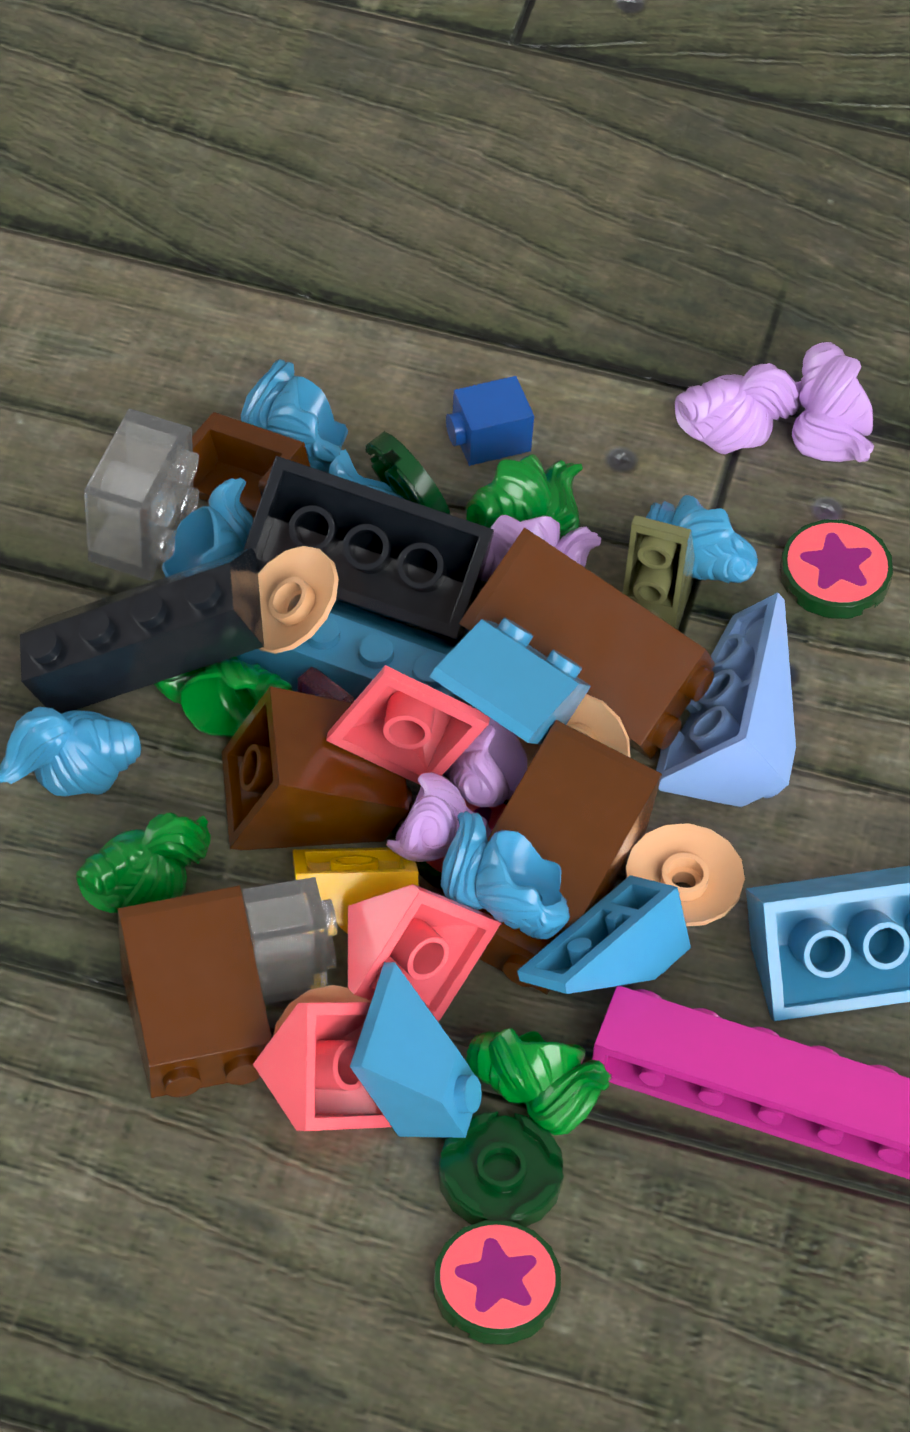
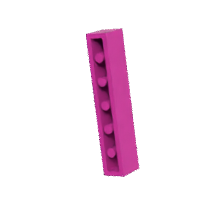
M623 986L616 987L594 1044L592 1060L602 1062L605 1070L612 1074L610 1083L910 1180V1078L901 1076L893 1069L883 1065H866L841 1057L827 1047H810L782 1038L776 1032L764 1027L751 1028L723 1019L708 1009H691L663 1000L659 995L648 990H632Z

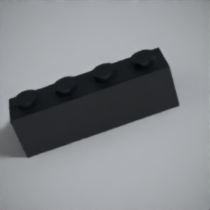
M276 456L244 550L252 548L256 553L259 573L269 561L286 550L300 546L318 548L335 563L339 578L336 600L460 642L464 629L459 625V622L476 599L494 529Z
M252 548L45 618L20 634L21 682L45 707L53 708L62 714L264 647L256 553Z

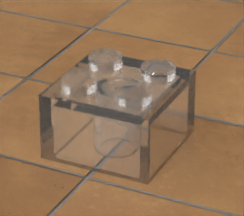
M128 409L84 489L88 561L151 581L161 561L165 562L172 557L177 528L185 517L196 510L199 501V489L193 487V478L198 467L199 455L193 452L191 427L137 410Z

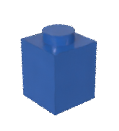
M517 376L454 390L453 410L451 414L446 415V428L452 445L454 447L461 446L469 466L531 451L534 414Z

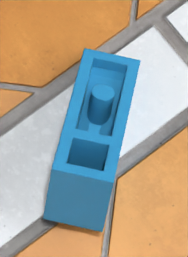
M630 875L517 970L519 980L565 994L655 980L691 948L678 887Z

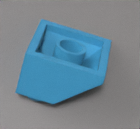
M384 962L350 1068L399 1137L466 1138L472 1115L479 1109L482 1090L480 1081L395 962Z

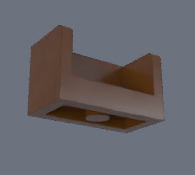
M216 412L210 415L177 453V461L187 495L208 502L212 491L224 481L231 478L235 480L242 478L246 481V485L240 495V501L253 518H255L276 456L310 467L304 442Z

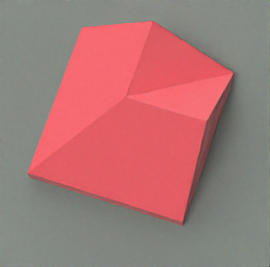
M385 665L328 731L326 741L420 785L418 777L423 773L433 772L442 776L489 725L490 717L476 708Z
M414 884L349 905L348 989L354 995L372 1001L384 962H395L439 1023L498 930L501 922L495 920L491 915Z
M371 1002L298 1003L253 1063L255 1069L296 1131L392 1127L350 1068Z

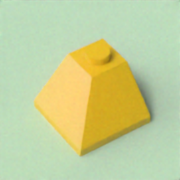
M389 847L293 850L296 886L347 934L349 905L412 884L418 886L416 862L404 859L394 853Z

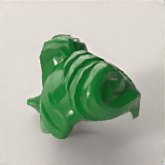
M534 454L528 455L520 461L502 460L497 465L493 481L478 489L468 501L466 520L491 528L502 515H508L519 522L541 516H550L560 523L561 539L571 530L580 526L579 511L573 495L572 484L574 477L582 471V464L565 463L559 460L544 472L542 463Z
M237 656L154 684L168 699L174 703L181 704L186 717L200 732L211 736L230 738L233 737L270 686L292 691L291 684L282 680L279 675L261 668L257 663L250 665L240 661Z
M175 813L158 814L149 821L146 830L135 829L115 836L100 849L99 853H95L85 859V864L76 872L77 883L83 897L95 908L109 913H118V908L181 897L187 882L185 867H190L191 862L199 864L200 860L206 857L211 841V835L207 828L209 821L204 815L194 821L185 816L179 817Z
M512 1028L504 1029L500 1033L486 1031L476 1035L467 1050L466 1061L474 1075L480 1078L482 1082L488 1085L491 1084L492 1089L501 1094L508 1102L525 1103L529 1117L545 1130H549L555 1136L569 1134L587 1118L596 1104L601 1091H605L609 1087V1081L612 1074L605 1070L604 1064L598 1060L582 1063L586 1056V1051L580 1045L546 1042L539 1032L529 1031L520 1036Z

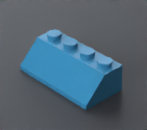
M337 600L322 626L310 639L295 649L277 654L256 649L237 656L240 661L250 665L257 663L261 668L279 675L282 680L291 684L292 691L353 703L386 665L466 703L465 700L429 677L434 668L457 643Z
M910 866L746 888L751 949L769 1014L773 1021L910 1002Z

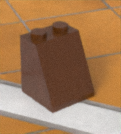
M270 686L222 750L230 849L242 851L382 842L396 825L407 817L412 804V791L406 785V778L326 741L328 731L351 706L352 703Z
M240 885L118 908L121 975L151 1098L165 1095L184 1097L195 1093L200 1088L225 1083L244 1085L257 1080L260 1075L253 1063L272 1038Z

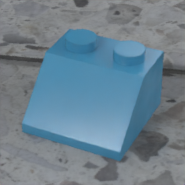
M506 617L502 619L499 625L495 622L481 619L434 668L429 676L527 743L534 744L543 743L556 720L566 725L591 687L577 677L582 670L581 666L552 649L548 657L529 645L534 636Z

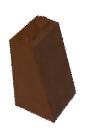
M525 527L459 622V625L468 634L481 619L492 621L499 625L502 619L506 617L530 632L534 637L529 645L548 657L552 649L577 663L582 667L577 677L591 686L586 694L604 701L620 717L629 736L630 747L649 759L653 758L659 748L664 750L674 741L682 725V721L679 719L691 700L697 702L705 695L714 678V672L711 670L715 663L704 647Z
M558 720L554 722L489 835L488 842L494 833L501 830L519 832L532 844L542 859L559 864L562 870L560 893L567 900L566 904L569 907L570 918L565 926L549 939L532 938L520 931V928L514 930L505 925L504 922H501L498 930L480 956V960L504 972L517 985L533 987L546 995L549 993L550 989L520 981L517 970L611 892L626 868L632 847L646 833L662 778L660 772ZM484 908L478 910L492 916V914L486 911Z

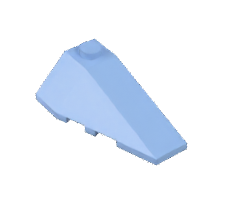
M779 593L734 614L711 654L715 666L712 669L714 678L709 689L699 701H690L686 709L691 714L681 732H678L674 741L666 749H661L656 771L662 774L658 788L660 791L743 807L762 797L771 798L789 785L796 750L785 600Z

